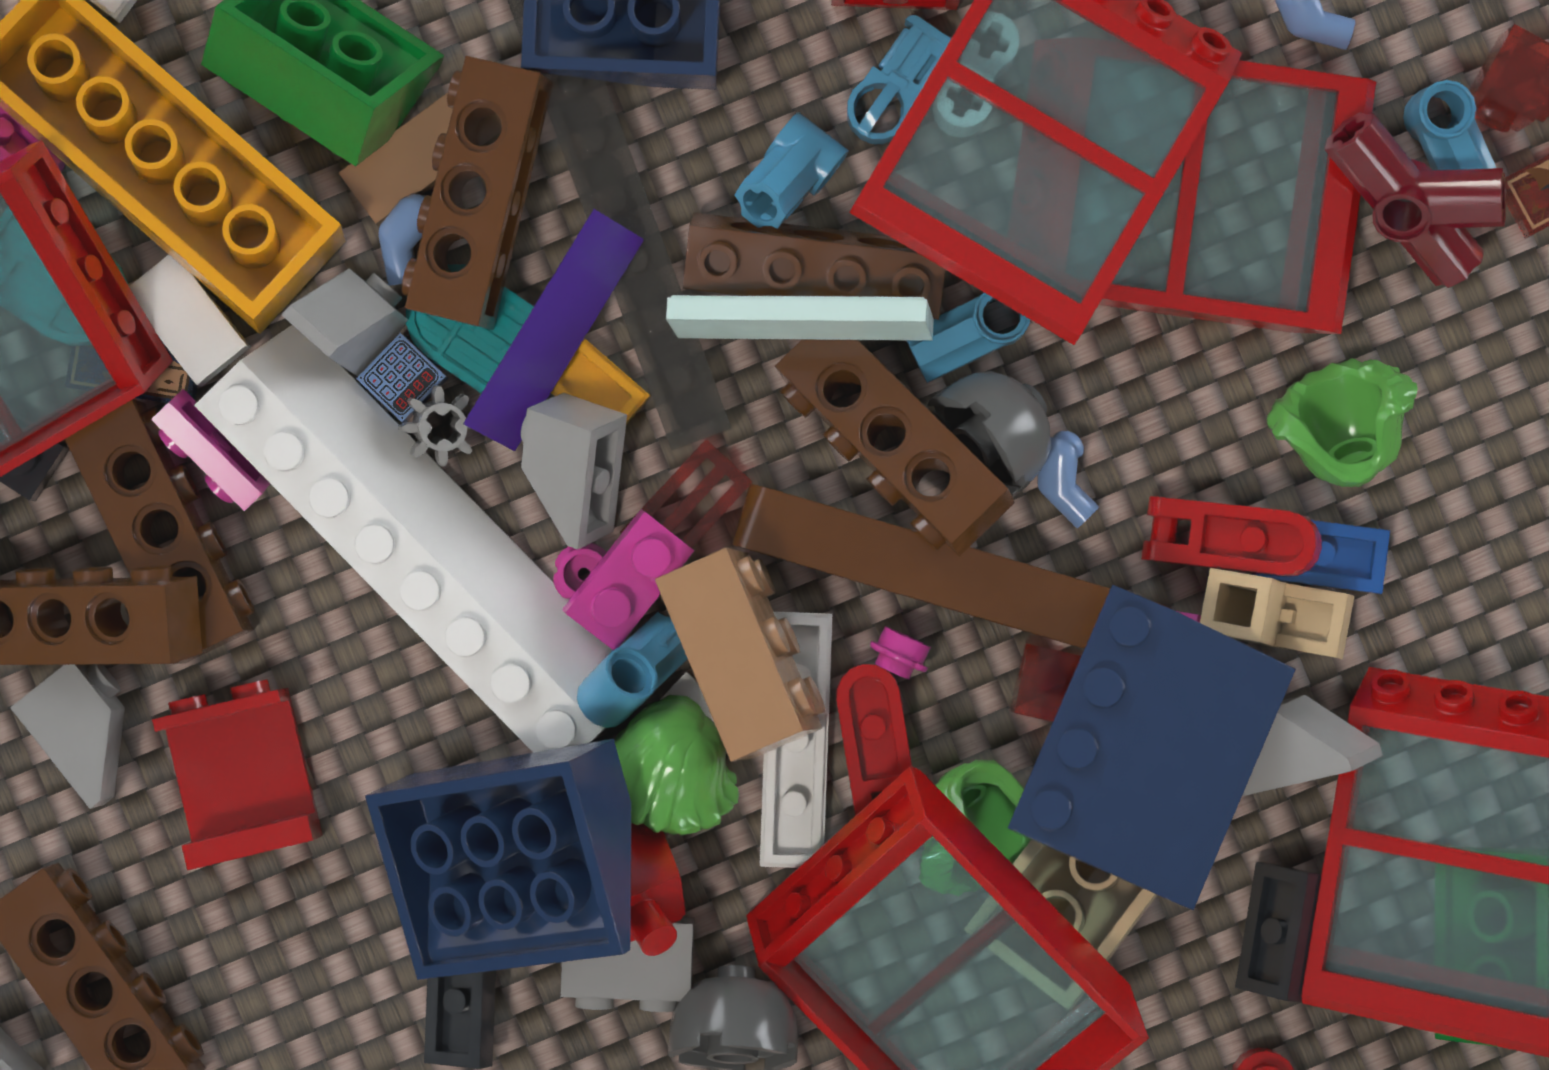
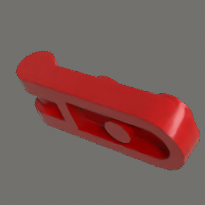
M1149 496L1147 516L1153 517L1150 541L1144 540L1141 560L1285 577L1299 576L1309 571L1318 561L1322 550V541L1316 524L1306 516L1288 510ZM1178 520L1191 521L1188 545L1175 544Z
M860 664L850 668L841 677L836 688V703L855 816L872 801L871 793L883 791L907 768L912 766L899 687L896 679L886 669L875 664Z

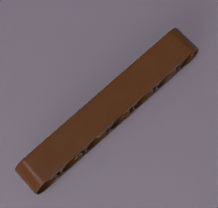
M755 484L749 485L732 545L1083 649L1087 645L1111 589L971 547L960 557L946 543L937 551L917 531ZM1158 603V604H1160V605H1163V606H1165V607H1167V608L1172 609V607H1170V606H1167V605Z

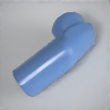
M1275 0L1285 25L1291 34L1339 49H1347L1353 34L1355 19L1324 11L1320 0Z
M411 194L399 200L380 224L378 236L388 285L402 284L407 263L411 258H415L413 247L422 238V233H419L417 230V218L421 203L427 195Z
M1060 431L1051 437V450L1042 470L1037 475V484L1039 491L1076 528H1079L1099 506L1076 484L1078 458L1084 453L1081 439L1070 431Z

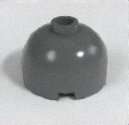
M986 371L970 374L956 380L929 400L928 406H935L932 414L1009 489L1012 498L1026 488L1042 470L1051 450L1050 423L1046 416V403L1041 394L1031 385L1021 384L1014 378Z
M743 965L718 967L717 977L699 980L691 986V989L674 1008L669 1029L668 1056L672 1058L679 1055L678 1063L712 1070H745V1064L757 1062L760 1058H765L764 1070H778L791 1067L797 1062L798 1055L796 1015L788 998L772 983L756 979L755 968Z

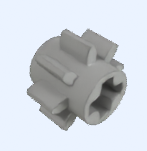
M435 385L431 391L432 401L423 404L419 400L411 397L408 398L409 406L416 412L412 422H404L398 425V430L414 433L418 439L412 446L410 454L417 458L423 455L430 447L435 450V459L438 465L446 466L448 462L447 451L457 448L467 454L472 452L470 445L464 441L467 429L471 428L463 425L466 417L461 411L468 404L469 397L461 394L451 404L444 402L442 387ZM450 411L452 416L447 424L453 430L451 436L448 439H444L436 435L429 440L427 436L431 432L432 427L426 421L428 415L434 412L443 416Z

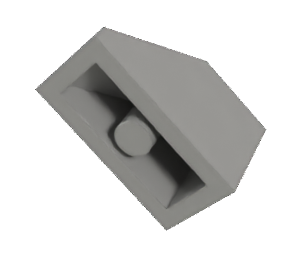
M350 268L292 303L282 313L284 318L325 355L356 376H359L375 360L408 321L395 308L402 299L396 291L374 272L365 281Z
M561 393L527 408V414L521 428V439L524 443L521 469L567 546L578 550L614 532L627 414L567 393Z
M63 665L10 708L86 805L92 809L105 805L115 796L125 707L115 696L121 691V688L104 665Z
M1306 695L1283 700L1243 796L1353 771L1383 756L1380 744Z

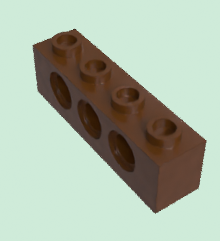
M465 56L462 71L456 70L454 72L447 95L448 107L453 109L447 134L441 133L433 151L432 167L433 170L438 171L432 196L427 195L423 199L417 218V230L419 233H422L417 259L411 258L403 275L402 293L407 296L406 309L494 331L554 84L553 81L541 73L470 56ZM498 115L502 124L500 136L494 143L488 146H480L476 137L479 123L487 116ZM482 177L486 184L485 198L479 206L473 209H466L461 199L462 189L472 178ZM466 239L471 248L470 261L462 270L452 272L446 261L447 251L455 241Z
M694 212L689 225L682 289L738 296L924 297L928 301L933 318L939 320L946 270L886 235L782 223L778 229L772 226L757 228L745 218Z
M802 339L775 365V368L787 383L779 390L782 396L805 419L814 411L829 426L822 435L843 458L850 462L858 455L873 470L866 479L890 505L894 506L902 499L918 515L910 524L935 550L938 551L946 543L960 557L1015 503L1009 489L858 340ZM848 383L861 386V394L852 405L842 408L831 405L832 396L840 386ZM896 426L906 430L904 441L898 448L888 452L875 449L876 437L885 428ZM942 470L950 474L949 485L942 493L936 496H925L918 492L920 480L928 472Z
M132 399L69 436L65 441L130 576L131 569L170 566L171 577H181L186 571L194 568L205 578L206 592L199 601L202 654L172 663L183 664L253 631L254 629L248 616L254 614L255 609L242 582L239 579L231 582L220 559L228 554L218 530L211 521L203 524L197 513L193 501L199 499L200 494L190 472L184 464L175 467L165 444L158 434L160 428L151 420L159 410L156 407L148 410L145 403ZM142 454L150 464L151 473L149 480L144 486L133 490L126 484L123 471L130 458ZM168 511L177 520L178 534L170 545L162 548L154 542L151 536V525L155 517Z
M170 566L131 569V578H113L112 567L81 568L73 570V579H56L55 568H32L15 571L16 579L0 580V665L172 664L202 654L197 576L171 577ZM121 603L128 610L129 625L122 618ZM64 604L69 609L71 625L65 619ZM8 606H9V608L11 609L12 614H13V618H14V623H13V624L10 622L9 617H8V613H7V607H8Z
M59 862L44 867L0 899L1 944L92 1070L206 1069L199 1059L204 1055V1051L198 1039L184 1024L176 1027L162 1007L167 1002L162 989L148 973L138 974L125 956V953L129 951V946L124 936L109 920H105L103 923L100 921L87 903L92 899V894L76 871L71 868L64 870ZM55 919L67 922L74 930L75 945L71 952L58 950L50 940L49 931ZM91 972L102 973L110 980L113 987V996L109 1004L98 1003L88 994L86 982ZM127 1025H138L146 1030L151 1041L150 1050L147 1055H136L128 1050L123 1039L124 1030Z

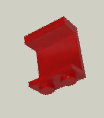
M268 679L230 688L233 698L231 701L208 706L206 694L169 702L170 715L152 719L155 732L166 730L191 837V842L181 845L187 871L313 841L323 836L288 688L271 691Z

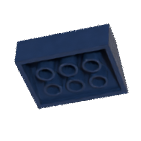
M524 0L521 68L540 73L648 87L717 90L720 0Z
M1112 585L1008 825V829L1183 907L1194 910L1296 669L1179 612Z
M614 739L412 773L365 795L417 980L616 956L630 951L631 799Z

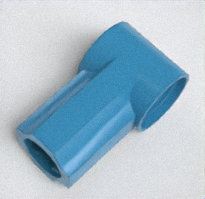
M1444 80L1420 90L1409 99L1403 115L1405 128L1412 138L1420 142L1432 170L1496 168L1476 123L1475 100L1467 87L1456 81ZM1431 97L1440 98L1449 106L1452 116L1447 129L1435 126L1428 118L1427 106Z
M797 112L774 139L766 151L764 159L743 180L734 194L740 203L741 215L757 228L772 226L778 229L809 193L815 196L820 192L844 161L849 150L800 112Z
M983 293L941 314L939 320L934 319L933 341H906L926 383H929L1001 347L1014 344L1022 338L1030 324V319L1019 313V324L1013 331L999 334L989 330L984 323L983 310L990 302L996 299Z
M657 612L620 647L611 651L582 681L578 687L577 701L579 708L587 719L605 728L616 727L622 724L661 684L688 660L671 618Z

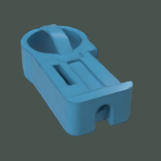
M910 15L905 19L904 25L907 28L902 30L878 65L882 70L880 71L873 66L864 80L852 90L847 103V121L851 131L865 142L885 144L893 139L951 40L950 37L919 16ZM883 89L859 124L855 117L858 100L869 91ZM896 96L901 104L898 124L892 130L885 133L870 132L893 97Z

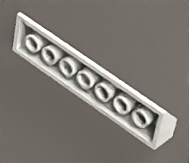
M293 325L289 326L241 359L194 405L533 753L591 743L605 729V727L596 725L585 717L579 708L577 691L582 681L613 650L563 612V607L570 599L563 598L558 593L554 582L427 452L417 458L410 454L412 446L416 441L408 433L398 430L399 424L341 365L325 355Z

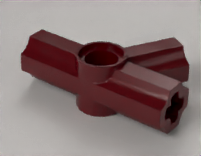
M1359 112L1348 118L1326 140L1325 151L1373 209V224L1377 232L1386 239L1400 242L1435 286L1445 285L1447 288H1450L1466 280L1473 269L1482 263L1483 249L1466 228L1505 226L1506 179L1503 168L1432 170L1425 163L1410 159L1374 113L1363 114ZM1397 199H1407L1412 202H1402Z

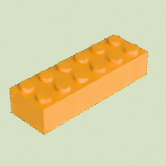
M20 0L0 21V107L37 140H42L44 145L259 334L265 330L346 242L342 225L85 0Z

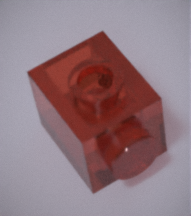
M1516 24L1512 25L1498 37L1469 89L1475 100V117L1481 123L1494 130L1507 133L1510 128L1519 132L1533 123L1535 119L1542 123L1549 116V43Z

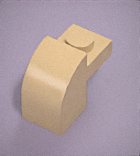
M1210 568L1200 623L1238 641L1343 659L1354 596L1341 592L1288 584L1273 578Z

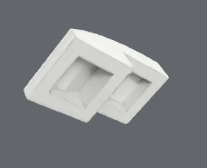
M167 255L129 286L157 335L196 385L201 387L251 348L216 304V299L211 292L170 255Z

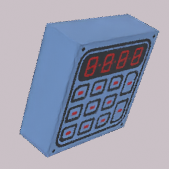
M400 333L356 379L404 423L416 412L409 406L408 398H414L424 404L431 397L433 386H442L449 378Z

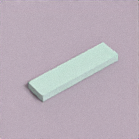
M672 295L671 298L667 297L666 320L678 338L933 341L934 318L928 301L924 297Z

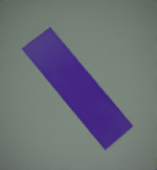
M593 209L463 425L516 451L522 441L521 428L527 414V408L547 400L644 241L643 238L596 209Z

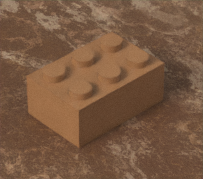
M724 548L655 579L731 762L758 757L823 729L818 718L819 714L825 712L822 697L810 676L802 679L793 659V655L800 653L799 643L789 621L785 617L778 620L774 616L768 596L775 594V587L765 564L760 558L753 561L747 552Z

